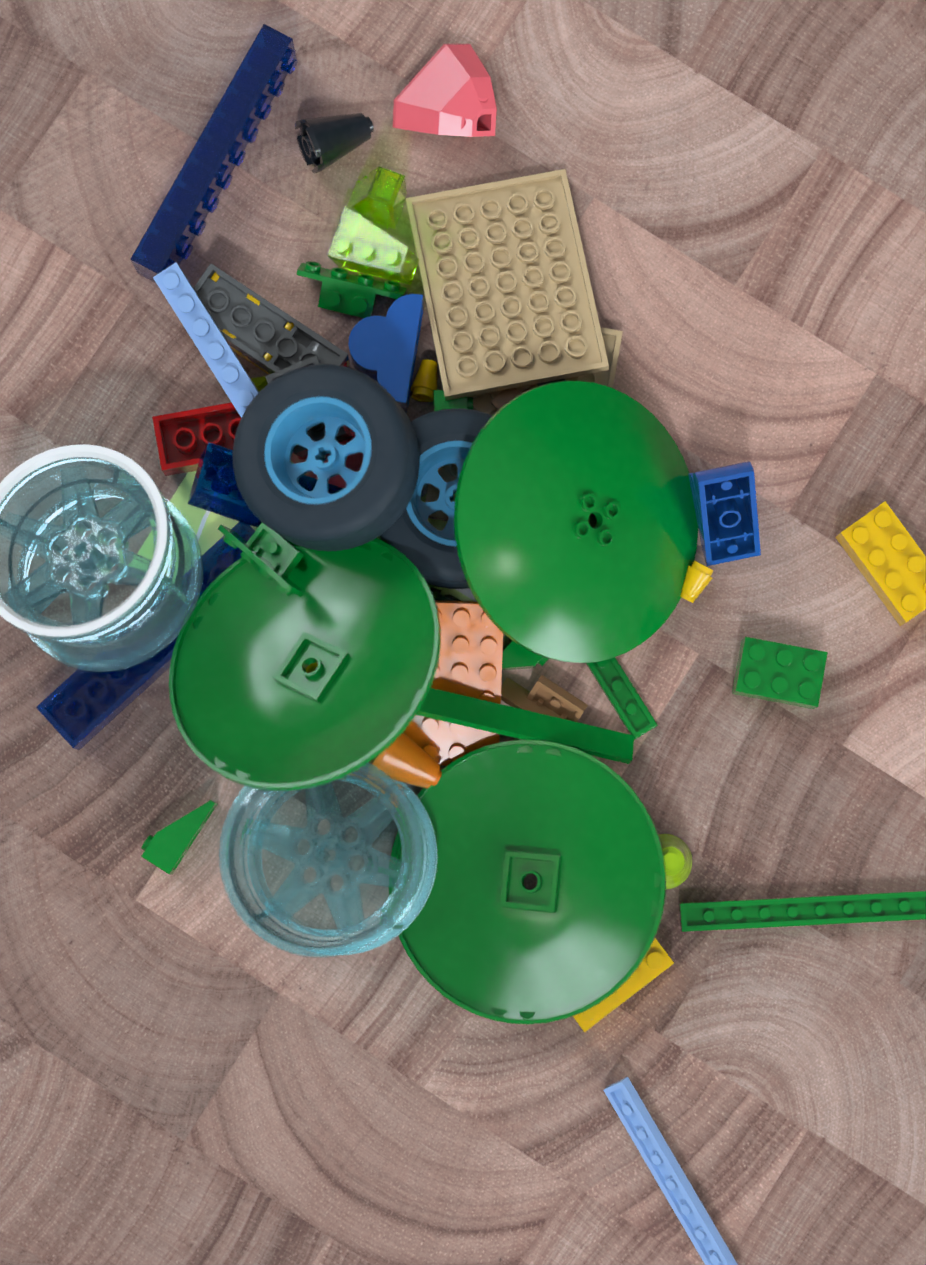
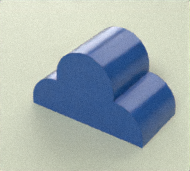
M408 294L395 300L389 307L386 317L370 316L362 319L352 329L348 342L354 369L368 375L383 386L406 414L408 412L410 389L413 381L424 311L423 295Z
M742 462L689 473L699 536L706 565L711 566L760 556L755 475L751 462Z

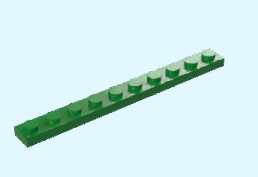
M926 891L680 903L681 932L924 920L926 919Z

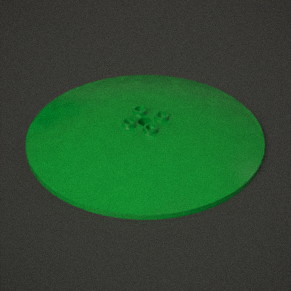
M562 381L533 388L512 399L489 419L471 445L459 476L455 496L454 529L458 556L464 576L471 592L488 618L516 644L532 653L561 662L587 663L603 661L627 653L641 645L666 622L681 599L680 595L688 566H692L695 560L698 542V523L689 481V470L678 446L666 428L649 410L630 396L614 388L586 381ZM591 513L597 519V524L594 528L588 522Z
M375 538L361 546L340 551H318L290 542L304 554L288 576L293 583L305 592L302 597L293 593L287 596L276 587L278 582L274 578L269 580L258 571L260 566L257 563L253 565L242 557L222 572L196 601L184 621L173 649L169 671V695L174 719L185 742L196 756L212 770L231 781L256 789L281 791L310 788L331 782L361 768L389 747L413 720L427 697L439 662L441 648L439 612L434 596L416 566L400 551L380 539ZM318 663L315 671L306 673V669L310 664Z
M543 740L504 741L469 752L441 770V778L435 786L431 785L427 789L423 788L417 795L425 807L434 828L438 860L434 885L425 906L410 926L398 935L407 955L428 983L445 998L475 1015L490 1020L510 1024L549 1023L567 1019L600 1004L628 981L640 966L651 948L663 915L666 897L665 859L658 832L645 805L629 784L608 765L576 748L556 742ZM411 806L407 810L397 831L389 864V901L394 924L407 912L416 898L425 872L426 847L424 835ZM530 873L534 874L538 879L537 886L532 890L527 889L524 885V878Z

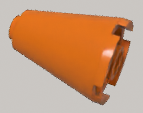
M404 732L381 754L361 767V770L367 774L426 789L431 785L435 786L442 775L440 764Z

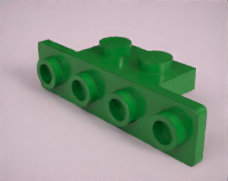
M313 261L301 263L297 269L296 275L322 281L318 302L319 308L361 318L372 316L376 294L398 299L406 294L407 288L402 287L399 282L392 280L381 282L374 280L373 276L367 274L356 276L348 274V271L342 268H332L331 270L323 268L321 264Z
M263 522L248 542L234 530L222 524L218 527V530L225 535L223 540L234 549L240 548L242 550L240 555L246 561L253 565L257 563L260 566L258 571L269 580L274 578L278 582L276 587L287 596H290L292 593L299 597L303 596L305 592L293 583L288 576L304 554L288 540Z

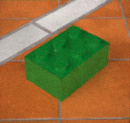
M744 637L741 640L732 694L815 709L819 705L828 652Z

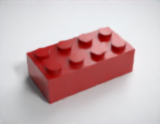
M232 402L152 417L161 470L165 476L233 464L234 439L241 416Z

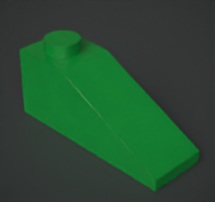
M210 800L158 831L154 837L149 835L141 847L144 850L141 857L167 874L173 875L218 804Z

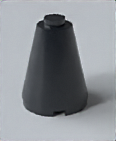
M363 113L301 119L295 123V129L300 128L301 135L296 137L299 149L307 166L313 164L315 167L311 170L313 173L323 171L371 139V133L374 132L371 119L368 116L365 117Z

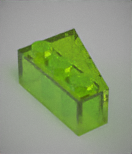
M378 166L369 173L368 177L364 176L362 181H356L345 211L371 220L375 226L387 230L389 227L396 229L407 198L405 176Z
M347 206L343 210L327 255L339 268L409 285L412 283L420 260L407 246Z

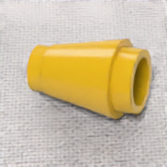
M424 359L421 361L411 386L412 398L417 401L432 402L434 399V390H437V363L433 360Z
M694 560L692 566H688L680 597L694 603L695 599L713 579L711 575L714 570Z

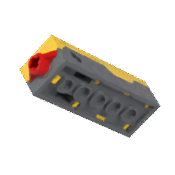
M213 264L208 266L194 286V290L232 350L267 374H272L315 355L318 356L321 364L349 366V356L346 352Z

